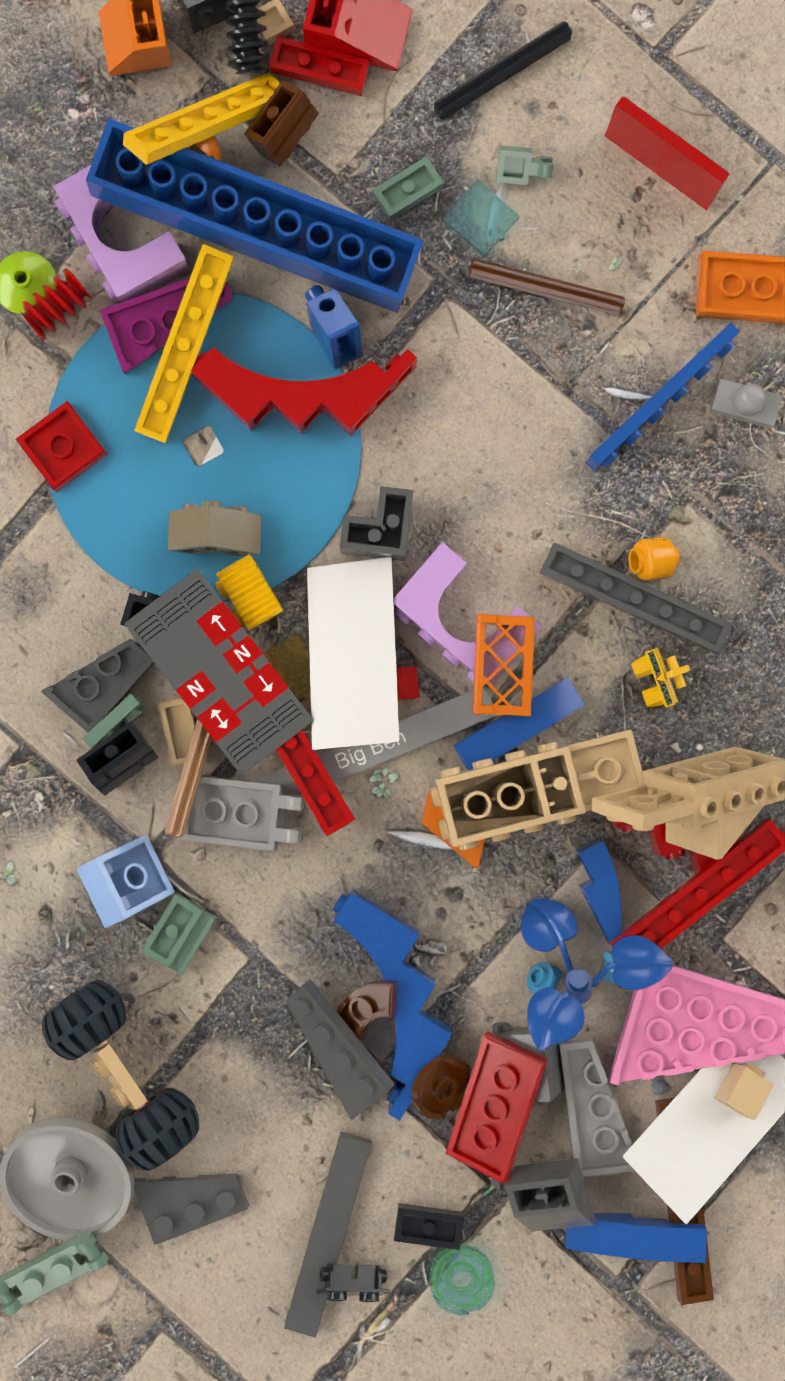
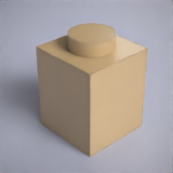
M748 1062L746 1066L733 1063L714 1098L740 1116L755 1121L774 1085L763 1078L766 1073L755 1065Z

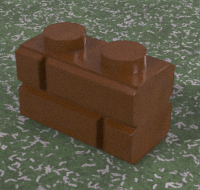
M283 80L244 135L261 156L280 167L290 157L292 150L310 129L311 124L319 113L301 89Z

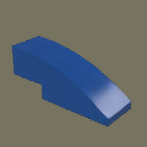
M598 838L576 849L590 878L579 884V887L607 943L613 948L610 942L621 934V898L612 859L604 841Z

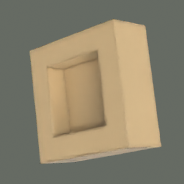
M272 0L258 8L266 11V16L257 19V21L267 26L266 31L259 33L262 39L268 41L267 47L276 42L277 36L285 37L295 31L294 24L280 0Z

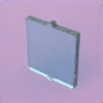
M477 180L463 197L458 196L457 203L444 216L443 222L485 257L499 240L503 241L505 239L506 232L519 219V215Z

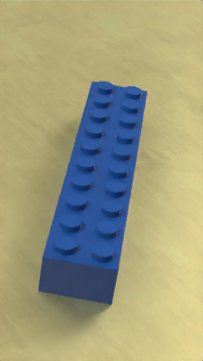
M108 118L86 178L92 197L398 313L423 243L422 239L187 148L146 165L123 145L124 133L135 128Z

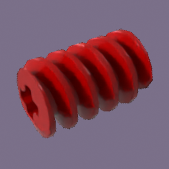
M67 268L63 270L65 282L55 276L53 277L55 289L46 284L42 286L45 297L40 296L36 292L32 294L35 305L30 304L26 300L22 301L25 311L21 313L42 340L46 339L44 327L55 332V319L65 325L67 321L64 312L66 311L75 317L77 313L74 304L85 309L87 305L84 297L91 298L75 275Z

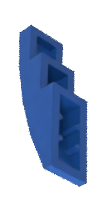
M567 677L532 698L531 716L503 715L453 745L466 769L472 770L473 762L492 758V761L585 704L571 680Z
M594 1213L595 1225L565 1228L566 1249L631 1259L706 1263L707 1228L703 1224H675L661 1218H633L631 1213Z

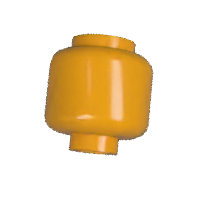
M667 537L640 539L629 552V566L631 571L641 580L649 581L669 578L673 575L676 566L680 562V553L678 548Z

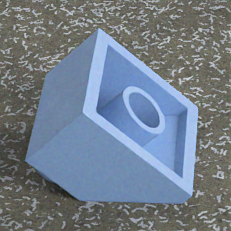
M147 834L76 869L104 928L116 924L175 893Z

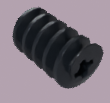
M233 0L225 3V9L234 13V15L227 17L225 22L235 27L234 30L226 33V38L236 42V44L227 47L228 53L237 56V58L228 61V67L237 70L235 74L258 75L269 73V69L259 65L260 62L268 59V55L259 52V48L268 45L267 40L258 37L259 33L267 30V26L257 21V19L266 16V11L257 8V4L264 1Z

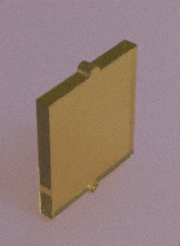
M296 633L277 646L275 644L271 645V650L266 652L264 656L296 698L300 699L302 697L307 698L308 693L311 692L310 655Z

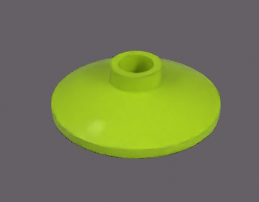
M30 251L16 252L3 259L0 263V303L7 310L22 315L21 313L25 312L22 305L23 300L35 305L32 296L34 292L45 297L42 287L44 284L55 289L53 277H57L50 262L40 254ZM27 275L24 283H17L20 276Z

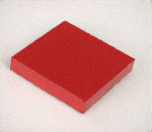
M68 401L15 439L55 492L61 490L108 455Z

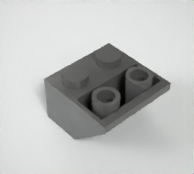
M578 1159L514 1167L505 1184L514 1218L531 1231L595 1225V1216Z

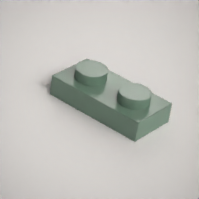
M426 156L373 189V197L388 220L392 221L443 189L444 182Z
M129 694L82 739L90 748L95 747L124 724L130 721L134 723L142 715L140 709L145 703L138 695Z

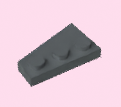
M129 639L96 658L95 661L80 670L67 675L63 680L43 689L41 692L88 733L119 705L155 663L144 649L132 639Z

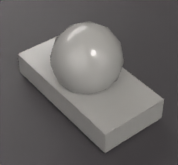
M720 378L716 385L709 412L772 429L775 426L783 395L764 391L757 384L743 385Z

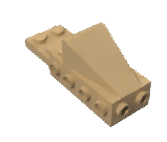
M625 730L558 747L557 741L537 746L538 753L529 755L525 754L524 750L505 754L506 761L493 764L492 758L473 762V769L460 772L459 766L439 771L441 777L433 779L435 787L430 788L434 807H441L443 820H439L438 824L442 839H449L452 847L459 846V850H466L479 846L478 841L491 837L492 842L511 838V832L524 829L525 833L542 830L544 829V823L556 821L557 825L574 822L577 820L576 815L592 810V798L641 785L643 771L632 730Z
M731 747L644 770L641 785L592 798V812L607 816V820L612 822L630 824L637 831H651L654 829V826L666 823L665 842L718 860L723 858L765 805L785 800V759L739 747Z

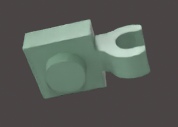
M500 145L496 182L528 185L529 176L552 178L553 158L548 156L532 158V148Z

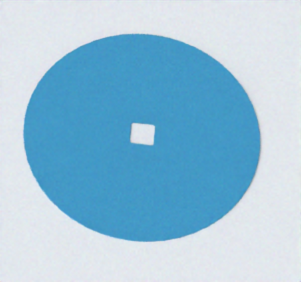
M233 292L231 293L234 300L214 313L200 354L202 352L208 353L214 347L239 366L257 374L276 379L312 381L343 375L341 368L334 370L317 337L301 322L267 302ZM103 325L84 343L68 364L57 385L49 409L50 414L68 401L108 453V455L58 492H55L50 486L55 505L74 540L103 570L140 592L146 591L161 596L194 570L199 569L222 601L229 602L231 601L230 598L224 600L215 586V583L219 581L216 573L245 556L215 552L192 555L167 551L170 511L182 510L184 504L202 506L203 501L222 502L223 508L229 509V506L248 507L249 513L261 515L260 554L252 555L271 588L281 584L303 569L328 544L339 528L343 516L346 515L360 471L362 450L361 428L351 437L323 411L301 434L273 408L250 431L199 384L192 374L167 443L165 444L134 431L164 348L127 374H124L107 329ZM210 426L223 448V453L201 466H196L184 446L183 440L197 431Z

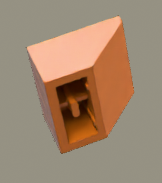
M110 0L99 11L110 76L173 66L161 0Z

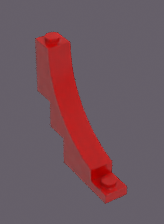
M212 347L208 353L202 352L197 357L191 372L195 380L250 431L274 408L301 434L324 411L352 437L417 367V357L408 349L402 356L396 354L385 367L386 373L371 361L356 370L336 377L312 381H289L271 378L243 368Z

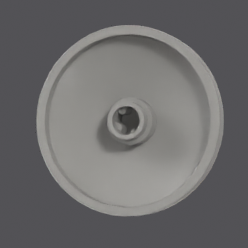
M48 1118L27 1126L12 1140L0 1164V1187L9 1208L28 1227L56 1239L70 1240L86 1231H91L94 1237L106 1233L122 1219L134 1191L133 1167L122 1157L116 1139L100 1127L75 1118Z

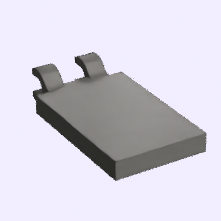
M201 775L184 836L180 837L179 840L270 851L278 849V842L298 844L303 839V828L284 827L286 809L296 811L305 809L306 801L303 795L282 794L283 784Z

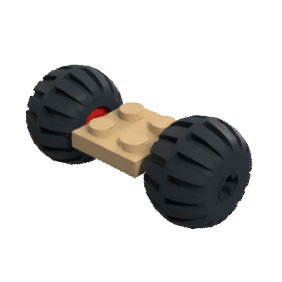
M94 980L73 992L44 1015L42 1019L43 1036L48 1047L66 1060H76L94 1049L90 1052L94 1058L90 1062L92 1068L100 1079L107 1078L113 1086L109 1089V1093L119 1107L123 1106L124 1108L134 1109L120 1121L116 1128V1140L120 1153L132 1166L142 1171H149L171 1159L195 1138L200 1127L198 1112L192 1100L175 1088H166L148 1099L145 1098L106 1040L117 1032L126 1021V1009L122 997L111 985L101 980Z

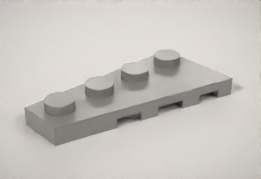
M586 1038L560 1043L559 1051L573 1159H578L582 1176L590 1177L635 1171L623 1158V1155L632 1146V1141L592 1039Z

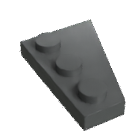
M238 1174L198 1175L197 1178H176V1176L152 1180L134 1178V1191L154 1245L245 1211L249 1206Z

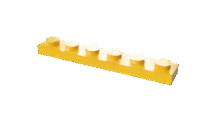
M269 73L261 75L125 132L123 145L148 165L256 117L274 94L280 82Z
M202 244L134 429L135 432L165 444L167 443L192 375L191 369L194 367L196 359L200 354L233 265L234 256Z

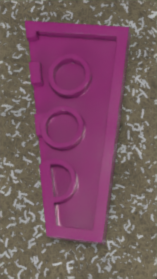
M190 278L99 310L124 374H127L165 348ZM227 281L215 313L234 300Z

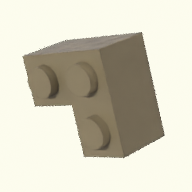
M203 501L202 506L184 504L182 510L169 512L167 551L192 555L212 552L234 556L260 554L261 515L249 513L248 507L229 506L228 509L223 508L222 502Z

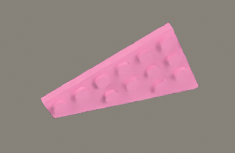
M673 965L668 975L658 983L645 989L634 990L608 1080L612 1084L619 1085L620 1082L653 1079L660 1075L693 1072L694 1069L711 1066L722 1067L727 1066L729 1063H744L766 1059L765 1057L785 1054V999Z

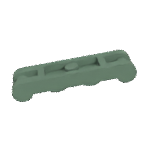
M86 1231L1 1275L0 1300L2 1301L1 1308L6 1315H13L23 1305L89 1271L95 1272L104 1267L109 1257L103 1249L97 1248L95 1245L96 1238L91 1231ZM16 1285L19 1290L13 1293L10 1288Z

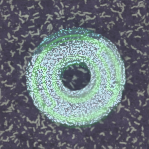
M461 1244L460 1250L446 1248L439 1252L432 1262L429 1272L430 1289L436 1303L447 1312L460 1316L468 1315L469 1312H473L476 1309L478 1311L485 1307L491 1299L495 1287L493 1266L486 1254L478 1248L466 1244ZM461 1272L467 1273L471 1277L470 1283L465 1287L456 1286L453 1283V1278L456 1274Z

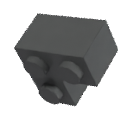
M381 486L377 519L344 515L340 540L341 554L374 558L391 557L392 560L405 561L413 490Z

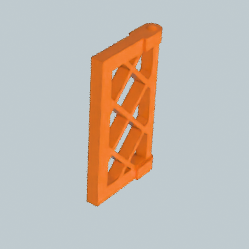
M476 614L472 714L477 716L481 714L531 716L535 617ZM485 625H496L502 633L487 645L485 643ZM514 626L524 627V644L522 646L508 633ZM504 635L517 649L505 662L491 649ZM486 651L501 665L487 678L483 675L484 653ZM519 653L523 655V671L520 680L506 666ZM502 668L516 682L504 695H501L489 682ZM485 684L499 698L493 705L482 704L483 686ZM520 686L522 688L521 706H511L505 698L515 688Z

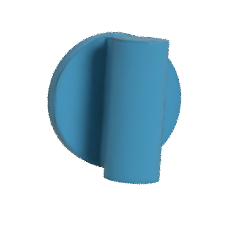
M546 962L537 963L528 974V989L534 994L544 987L555 989L564 972Z

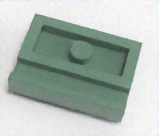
M176 893L141 949V952L164 966L172 968L182 976L217 916L211 915L202 907Z

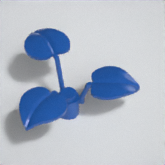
M536 899L530 901L526 905L521 921V933L524 941L529 947L540 952L552 951L559 945L568 973L565 978L566 990L562 995L552 987H544L537 991L529 1002L527 1010L528 1027L536 1048L539 1051H543L551 1046L574 1038L581 1031L585 1020L581 1004L586 1003L591 998L592 987H598L599 981L611 969H614L613 979L617 986L626 990H641L665 978L673 967L672 960L651 940L642 936H627L620 939L613 946L612 959L614 962L607 963L594 978H591L587 971L573 968L564 941L574 938L578 932L574 914L565 905L554 900Z

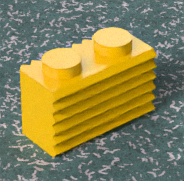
M251 554L216 573L219 581L215 583V586L224 600L230 598L236 609L231 611V613L242 627L246 626L249 631H252L284 612Z

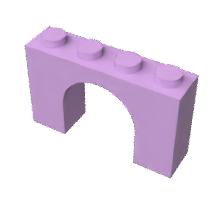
M91 165L53 186L59 196V199L54 201L64 219L71 217L75 226L70 228L80 247L87 244L91 253L86 257L96 274L102 271L107 281L102 283L112 301L118 298L121 303L157 290L190 271L187 261L170 231L132 251H117L107 247L100 241L99 228L101 221L107 211L115 205L90 195L86 178Z
M442 542L394 597V616L405 625L409 622L413 623L420 629L416 634L430 646L435 642L444 650L441 655L454 667L461 664L469 671L466 677L474 683L476 642H464L454 638L444 629L439 619L438 604L441 596L467 565V562ZM518 606L509 615L530 617ZM536 621L534 637L542 628ZM512 627L508 633L522 646L524 644V627ZM497 629L490 637L485 639V643L489 645L502 632ZM505 635L491 647L503 662L517 651L516 647ZM488 651L484 653L483 675L487 678L501 666ZM517 656L514 657L506 666L509 667L512 664V662L517 658ZM502 668L489 682L494 685L505 670Z

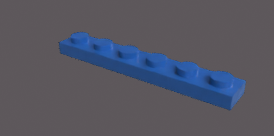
M732 322L727 325L599 446L585 463L593 471L601 465L605 469L619 457V454L616 452L617 449L624 443L628 447L631 446L643 434L640 428L647 421L653 425L666 412L663 406L670 399L676 403L689 390L686 384L695 377L699 381L712 369L713 366L709 363L717 355L721 359L724 358L736 346L732 340L740 332Z

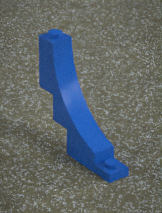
M352 889L348 896L342 893L335 904L333 911L337 915L334 922L347 930L361 943L373 958L384 980L398 981L395 1014L396 1041L391 1063V1076L402 1083L401 1085L395 1083L386 1100L390 1102L388 1104V1114L400 1121L412 1102V1086L416 1076L428 1062L440 1056L452 1036L451 1027L421 1009L436 985L435 979L404 960L418 938L419 931Z

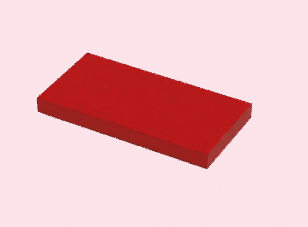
M622 96L615 105L605 137L707 211L730 175L729 172L625 96Z
M489 1031L486 1032L483 1036L445 1154L505 1184L510 1177L548 1059Z

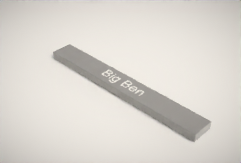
M484 685L482 704L493 705ZM472 690L399 720V742L331 748L318 753V756L333 781L336 782L497 715L481 714L477 716L472 714ZM286 767L252 780L283 784L282 794L302 795Z

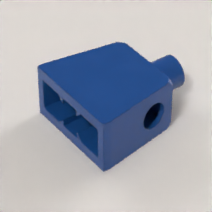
M320 285L309 288L305 293V298L308 301L306 306L310 326L334 370L363 356L360 325L337 290L331 289L324 292Z

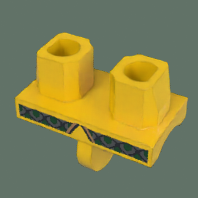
M658 647L646 651L645 656L631 663L637 679L653 674L657 686L642 691L646 706L655 707L664 704L666 708L675 705L679 701L670 678L673 677L677 689L686 686L682 674L690 671L689 664L679 667L674 655L666 658L670 671H667Z

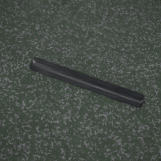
M566 21L560 22L435 101L433 108L439 119H446L571 40L573 33Z

